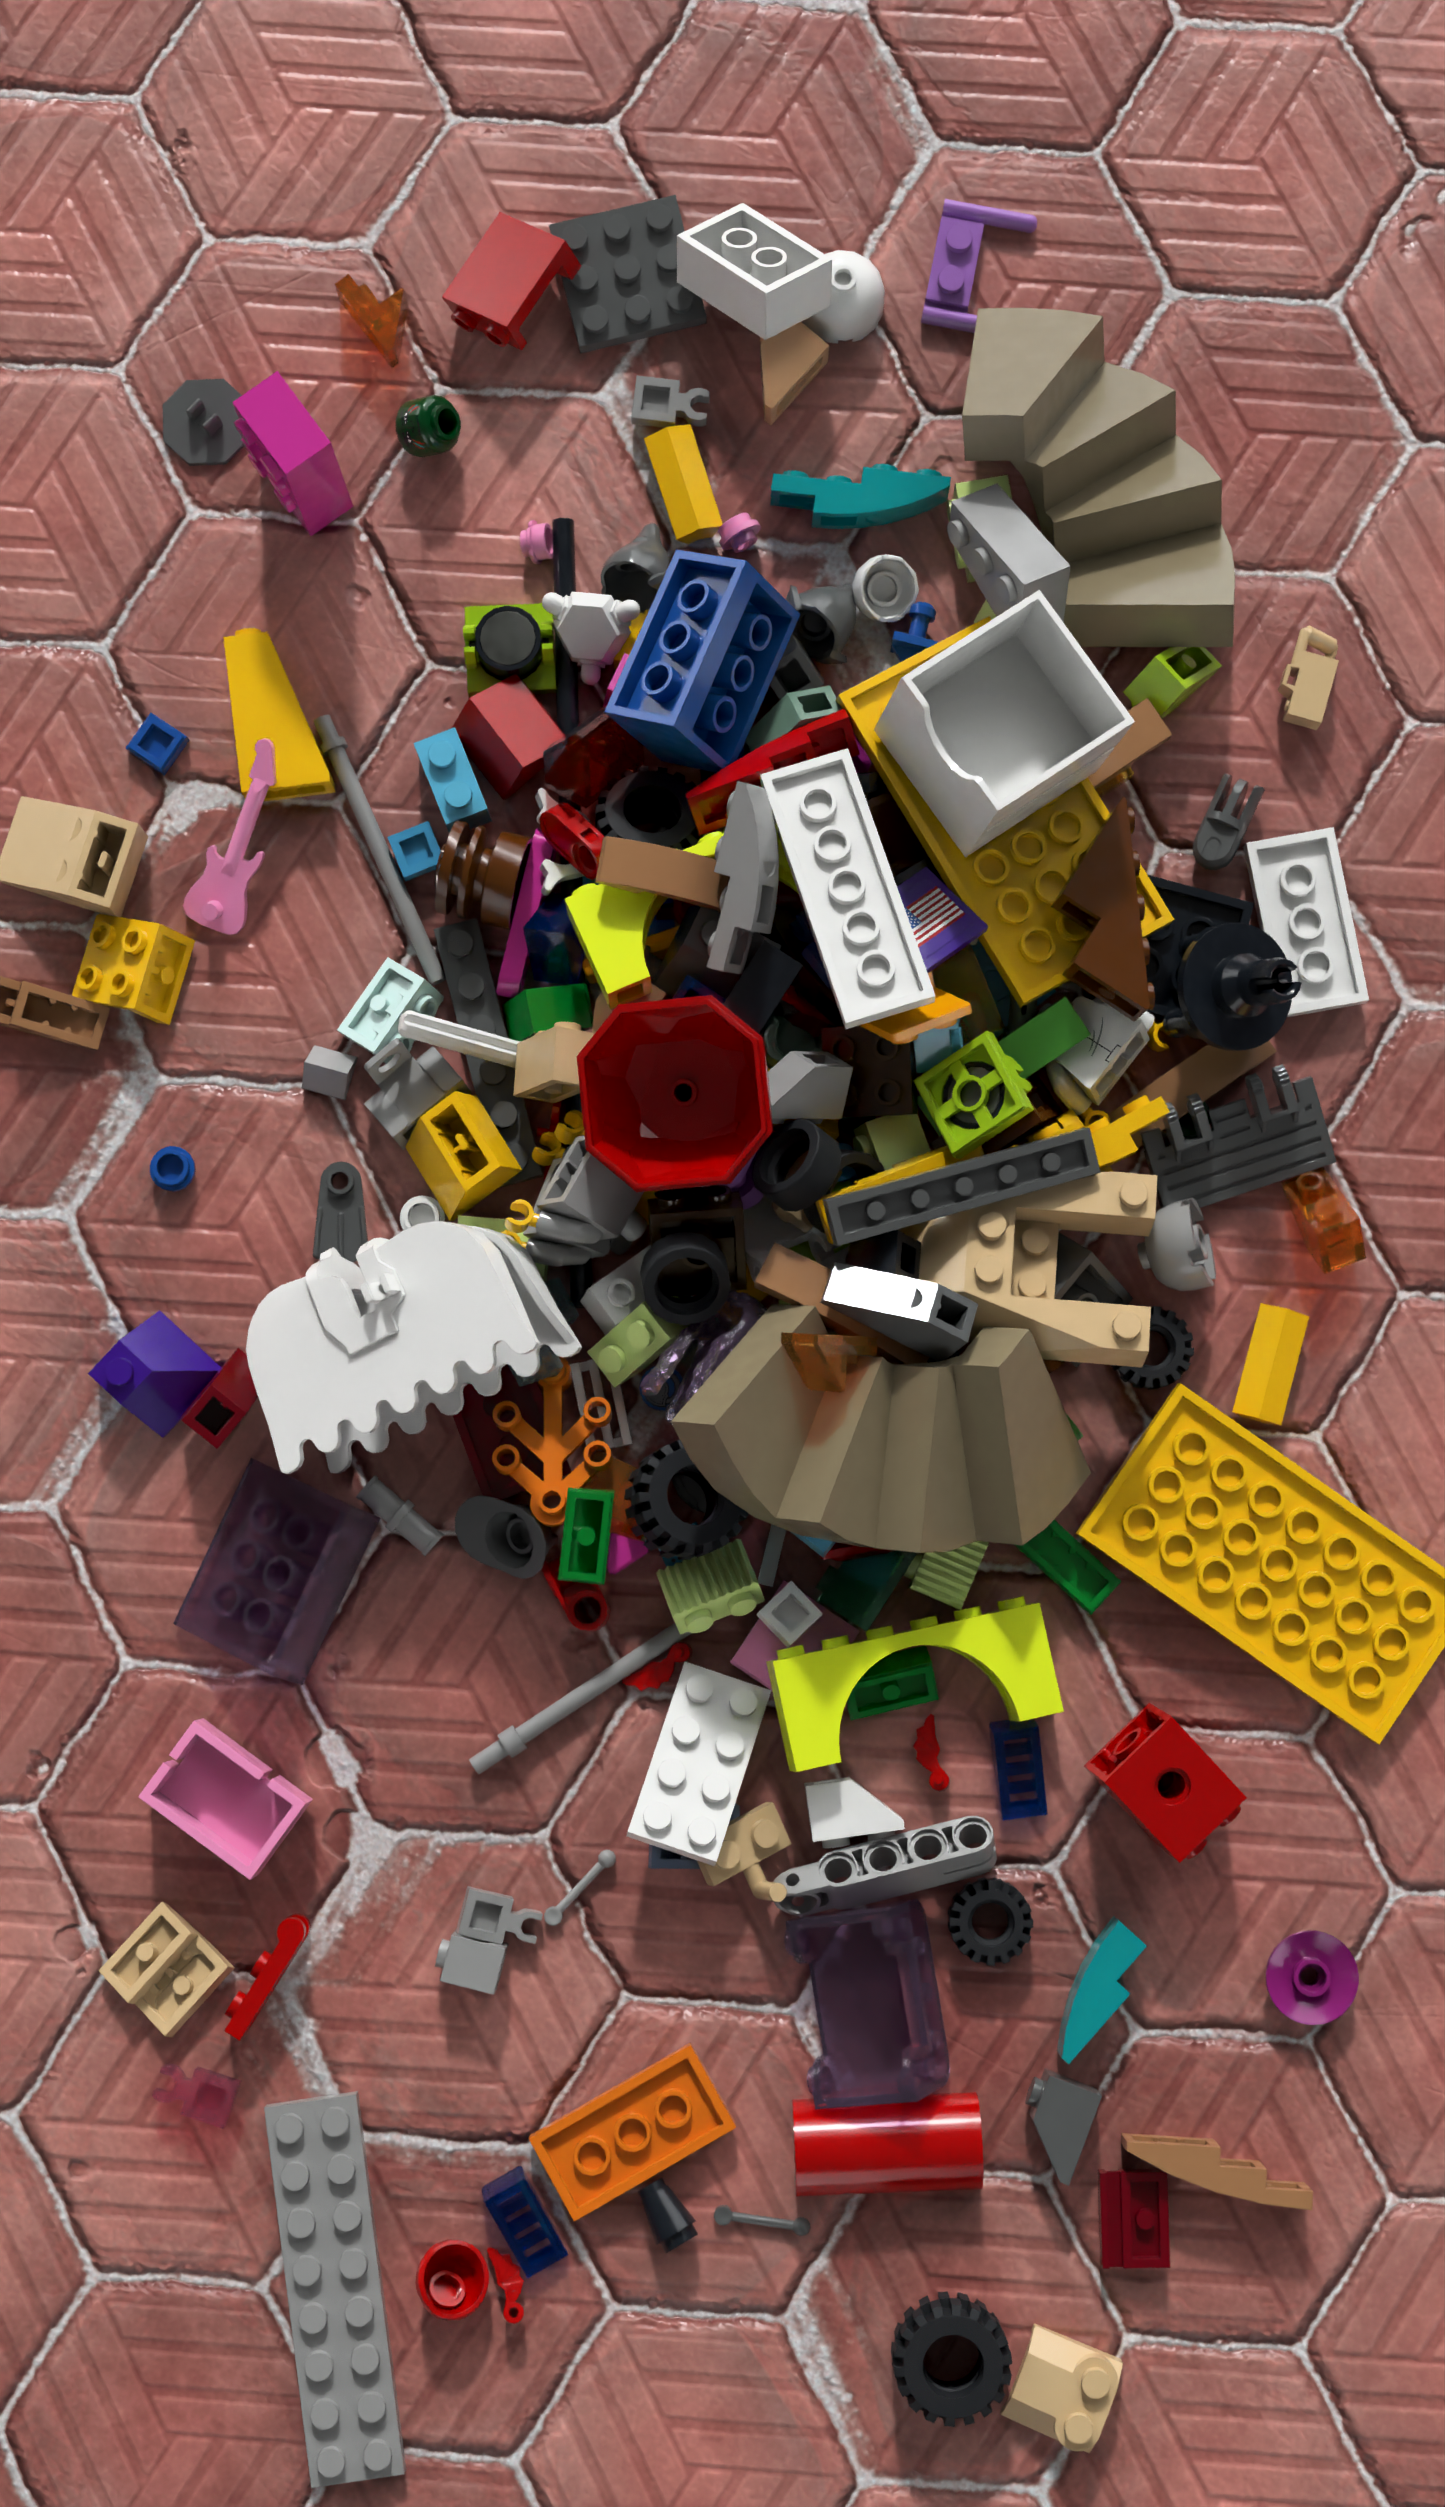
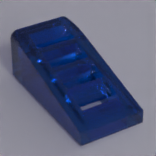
M1035 1719L1021 1722L1010 1720L990 1722V1741L1002 1820L1048 1815L1040 1733ZM1027 1738L1026 1742L1004 1744V1741ZM1029 1754L1028 1761L1006 1763V1757ZM1032 1774V1779L1008 1782L1007 1776ZM1034 1791L1035 1798L1010 1802L1009 1794Z
M522 2166L514 2168L486 2184L481 2189L486 2207L527 2278L568 2256L564 2243ZM530 2206L531 2210L511 2221L507 2218L523 2207ZM537 2222L540 2223L541 2226L520 2239L516 2235ZM545 2238L549 2239L550 2244L529 2256L526 2254V2249Z

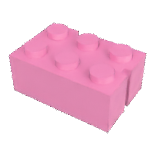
M204 1718L194 1720L170 1752L169 1756L175 1760L184 1758L180 1764L175 1760L163 1762L138 1796L249 1880L259 1875L313 1800L281 1775L269 1779L268 1775L273 1770Z

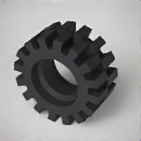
M1158 1306L1151 1308L1150 1331L1158 1332L1165 1338L1168 1345L1166 1358L1159 1365L1149 1366L1143 1364L1142 1368L1112 1365L1114 1371L1117 1370L1120 1373V1378L1124 1382L1128 1381L1133 1384V1387L1139 1389L1148 1388V1390H1154L1177 1381L1188 1370L1191 1364L1189 1363L1190 1358L1194 1355V1348H1191L1193 1336L1192 1333H1188L1186 1330V1322L1183 1319L1179 1320L1175 1316L1176 1313L1171 1310L1165 1311L1161 1309L1162 1307Z
M978 1878L976 1882L965 1884L963 1886L964 1889L959 1893L956 1892L954 1895L952 1906H949L948 1928L958 1949L972 1961L977 1963L983 1962L986 1965L993 1966L998 1962L1005 1964L1010 1962V1958L1014 1955L1018 1957L1023 1952L1022 1948L1025 1943H1029L1031 1939L1030 1930L1033 1928V1919L1030 1913L1032 1911L1024 1896L1010 1883H1006L998 1878ZM994 1903L1000 1905L1007 1913L1008 1924L1006 1930L997 1938H982L973 1929V1915L983 1904Z

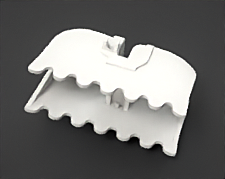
M432 1221L410 1227L390 1240L373 1238L360 1246L356 1254L360 1268L353 1262L341 1257L334 1247L321 1253L320 1261L311 1265L305 1277L279 1286L268 1293L261 1301L248 1329L246 1353L249 1370L271 1433L281 1473L291 1474L303 1465V1445L307 1440H312L317 1449L325 1453L330 1473L339 1474L350 1467L352 1462L351 1446L356 1440L361 1442L366 1451L371 1453L383 1452L389 1443L388 1427L392 1422H397L405 1433L418 1434L425 1428L427 1423L425 1409L429 1403H434L439 1411L445 1415H456L463 1408V1389L467 1384H472L477 1392L483 1396H493L501 1389V1370L506 1364L510 1365L517 1375L530 1377L539 1371L541 1365L539 1351L542 1346L548 1345L555 1355L562 1358L578 1354L582 1346L558 1309L529 1252L510 1235L487 1228L445 1221Z

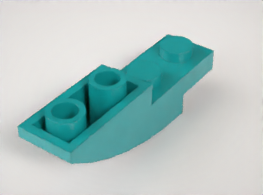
M875 464L872 468L863 467L860 484L852 483L850 478L833 475L826 479L809 478L808 474L801 471L788 470L784 471L783 474L773 473L770 506L812 510V528L854 529L880 526L911 518L946 502L951 477L942 476L940 472L932 469H920L913 473L898 471L897 467L889 464Z

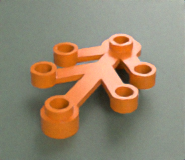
M551 1354L540 1359L541 1365L539 1371L535 1374L539 1387L544 1391V1438L522 1418L521 1412L514 1402L502 1401L493 1409V1419L496 1426L502 1431L510 1432L544 1463V1481L522 1464L518 1450L512 1445L504 1444L497 1447L493 1452L492 1461L499 1473L509 1475L531 1495L530 1509L538 1522L546 1526H559L564 1524L568 1487L583 1488L598 1471H604L610 1467L613 1455L607 1443L596 1440L590 1442L585 1447V1460L564 1479L563 1463L597 1428L609 1424L612 1419V1410L609 1402L602 1397L589 1399L584 1405V1415L563 1435V1392L572 1383V1370L565 1358ZM551 1365H557L561 1368L559 1374L554 1377L545 1375V1370ZM601 1406L606 1409V1413L601 1418H592L590 1416V1412L594 1407ZM506 1410L515 1412V1417L510 1422L499 1420L500 1415ZM595 1450L606 1452V1457L601 1462L591 1461L590 1456ZM504 1454H513L515 1456L514 1462L509 1466L500 1465V1458ZM555 1495L561 1498L560 1504L556 1508L550 1509L544 1505L546 1499L550 1496Z

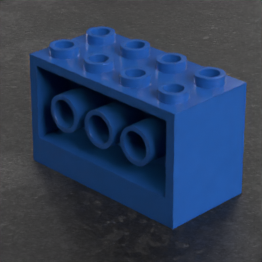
M676 549L604 712L659 760L717 773L738 759L800 617V613L748 561Z

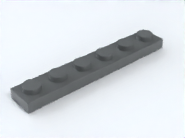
M477 918L435 928L434 933L457 1023L508 1038ZM466 1054L476 1096H478L522 1168L521 1172L500 1186V1188L544 1177L541 1165L537 1164L532 1158V1151L536 1144L524 1098L513 1096L515 1068Z
M1080 1128L823 1199L822 1201L833 1244L840 1246L1101 1172L1090 1128Z

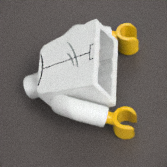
M1079 996L1075 998L1071 1005L1091 1035L1046 1064L1044 1068L1054 1093L1069 1110H1073L1077 1116H1081L1082 1123L1087 1127L1089 1120L1094 1115H1098L1100 1118L1107 1117L1110 1123L1108 1114L1101 1110H1093L1090 1107L1091 1103L1093 1102L1099 1106L1146 1044L1157 1052L1169 1049L1167 1044L1159 1040L1158 1031L1161 1030L1168 1036L1172 1031L1165 1032L1163 1022L1156 1024L1154 1016L1147 1011L1134 1022L1097 997L1090 1000ZM1050 1003L1045 1004V1005L1039 1010V1012L1037 1013V1015H1038L1039 1013H1041L1042 1011H1044L1045 1009H1047V1008H1048L1049 1006H1051L1052 1004H1050Z

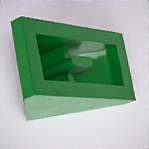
M587 984L525 989L502 1005L508 1037L519 1042L534 1036L538 1031H546L554 1027L556 1022L580 1024L581 1031L589 1030L593 1027V1014Z

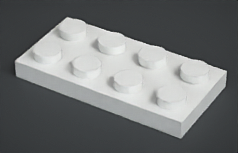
M1334 827L1246 843L1243 848L1259 927L1276 941L1285 954L1286 959L1292 961L1297 966L1295 970L1291 971L1292 982H1302L1300 991L1292 998L1287 1017L1367 1003L1369 996Z
M684 1662L626 1835L627 1837L715 1866L771 1690Z

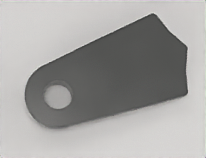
M335 1162L330 1164L321 1176L313 1257L320 1260L321 1253L334 1247L341 1257L355 1262L357 1261L356 1254L360 1246L368 1241L362 1179L359 1171L352 1164ZM337 1174H346L348 1176L349 1182L344 1189L338 1190L333 1187V1178Z

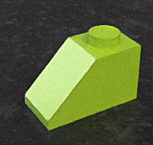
M1170 647L1155 656L1123 693L1131 701L1132 707L1148 698L1160 717L1163 718L1174 711L1212 677L1222 665L1205 647Z

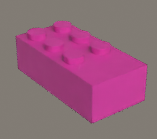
M278 371L232 402L239 417L233 423L243 437L241 441L249 453V460L263 479L265 477L268 478L274 486V493L288 513H294L310 536L353 507L331 442Z

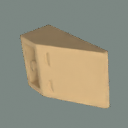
M21 796L0 856V882L97 913L121 917L149 836L138 823L96 810Z

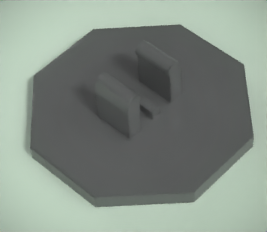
M224 379L186 380L162 405L164 443L189 466L227 464L244 447L241 441L243 437L233 423L239 417L232 403L242 395Z

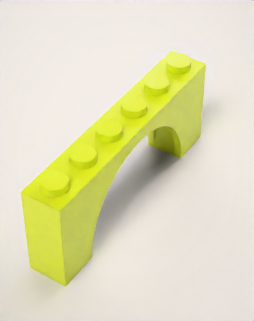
M776 829L779 854V881L798 893ZM720 831L709 833L702 837L696 845L683 851L715 859L716 845L724 833L722 834ZM590 883L574 890L570 897L565 898L570 922L611 1010L616 1008L618 1004H625L652 993L651 977L645 962L646 939L656 913L668 898L645 891L633 893L603 884L596 885Z
M1024 1596L998 1601L999 1610L982 1614L980 1606L953 1611L955 1620L938 1623L937 1616L934 1615L909 1621L911 1630L894 1633L892 1625L866 1630L867 1639L849 1643L848 1635L821 1640V1650L805 1653L803 1645L776 1650L778 1659L766 1661L789 1771L800 1772L841 1762L839 1746L840 1724L846 1702L853 1688L866 1671L879 1660L898 1650L912 1646L928 1645L944 1648L963 1656L975 1664L996 1687L1004 1702L1010 1721L1021 1722L1064 1712L1040 1603L1026 1604Z

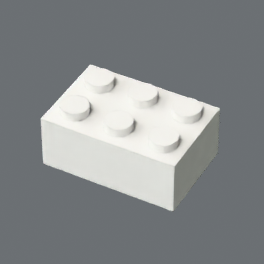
M744 203L677 235V283L764 340L831 306L832 259Z

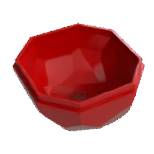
M713 995L618 1004L576 1056L586 1151L636 1192L731 1184L773 1132L764 1038ZM684 1083L688 1084L692 1089V1097L688 1101L680 1100L677 1095L678 1087Z

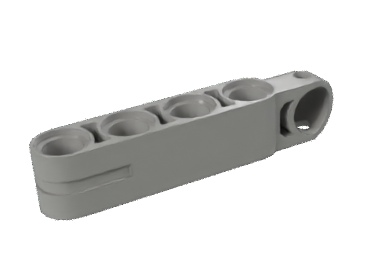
M966 1816L833 1850L826 1853L819 1862L791 1868L779 1874L773 1882L783 1884L786 1887L787 1895L783 1901L774 1903L783 1912L802 1917L833 1908L839 1910L850 1909L985 1874L994 1867L997 1860L993 1828L982 1817ZM972 1843H981V1844H983L982 1846H980V1847H978V1848H968V1847H967L968 1845H970V1844H972ZM928 1854L938 1855L931 1860L922 1859V1857ZM882 1866H893L892 1869L887 1871L877 1870ZM839 1877L848 1878L846 1881L841 1883L832 1882L834 1879ZM795 1897L804 1898V1903L801 1906H794L791 1901Z

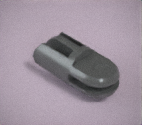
M1224 773L1193 842V855L1199 865L1207 870H1219L1226 867L1233 860L1265 791L1263 787L1254 786L1240 818L1237 819L1249 783L1242 779L1236 782L1221 812L1220 809L1232 782V776Z

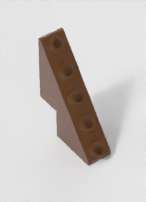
M1122 797L1106 818L1051 907L1089 931L1062 975L1135 1022L1147 1010L1154 1008L1155 991L1153 984L1147 982L1146 966L1150 960V946L1147 938H1142L1141 922L1145 916V902L1142 894H1137L1136 878L1140 872V858L1138 852L1132 849L1131 834H1133L1135 829V814L1133 808L1128 807L1127 799Z

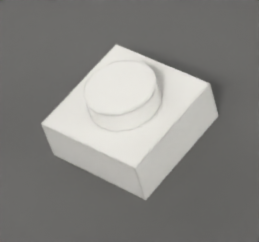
M790 1581L756 1615L788 1648L823 1613Z

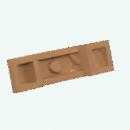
M606 836L603 837L595 882L633 893L645 891L720 911V896L724 888L728 886L730 876L715 873L716 860L661 845Z
M1270 1041L1256 1048L1241 1051H1226L1207 1044L1108 1114L1110 1123L1126 1115L1122 1109L1124 1106L1144 1095H1147L1150 1102L1162 1096L1165 1103H1172L1180 1119L1189 1113L1187 1096L1197 1093L1201 1097L1202 1102H1205L1274 1055L1277 1051ZM1163 1118L1131 1135L1137 1148L1143 1146L1140 1136L1141 1132L1159 1127L1161 1132L1166 1130Z

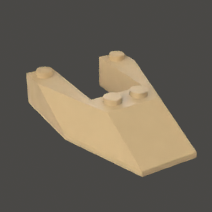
M1112 1171L1101 1172L897 1229L921 1242L920 1280L938 1283L978 1303L968 1342H972L984 1326L1030 1329L1041 1357L1045 1360L1143 1367L1149 1352L1151 1307L1055 1299L1059 1229L1149 1237L1156 1216L1157 1175Z

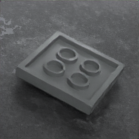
M676 195L549 225L550 234L566 240L581 264V268L573 280L561 276L580 354L707 324V316L702 298L677 283V235L685 232Z

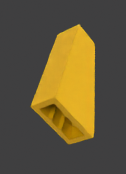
M244 628L237 630L235 636L223 637L240 786L244 798L246 799L252 782L249 774L257 755L255 744L258 740L264 738L270 739L275 747L277 781L275 785L269 786L264 802L336 793L335 783L268 631L261 632L257 628Z

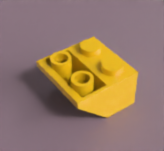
M454 1091L419 1118L405 1146L449 1221L457 1219L458 1215L464 1214L522 1171V1168L478 1096Z

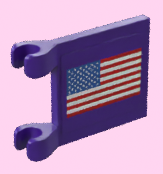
M927 867L897 886L927 973L984 934L988 929V925Z

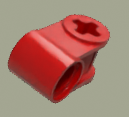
M561 1556L550 1562L545 1560L541 1570L572 1625L587 1632L597 1631L604 1627L610 1618V1606L600 1585L558 1580ZM586 1598L596 1599L601 1607L599 1618L590 1624L582 1623L576 1613L578 1604Z

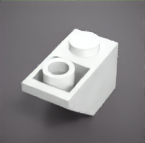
M850 1777L804 1783L812 1841H822L823 1848L850 1845L849 1837L867 1835L868 1841L895 1835V1831L905 1829L904 1820L900 1815Z

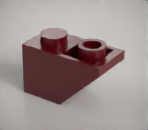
M237 1348L180 1417L182 1422L216 1449L219 1448L258 1398L249 1370L247 1354Z

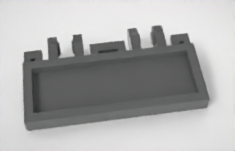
M1283 1064L1273 1067L1272 1079L1281 1105L1269 1109L1261 1079L1256 1073L1246 1076V1086L1254 1114H1249L1245 1099H1240L1207 1110L1212 1128H1210L1199 1094L1187 1096V1108L1196 1134L1187 1137L1183 1136L1175 1107L1171 1102L1165 1103L1170 1111L1163 1118L1169 1143L1164 1144L1159 1127L1140 1133L1150 1174L1157 1175V1197L1160 1207L1162 1208L1176 1201L1193 1198L1199 1208L1337 1162L1313 1078L1308 1076L1293 1081L1291 1084Z

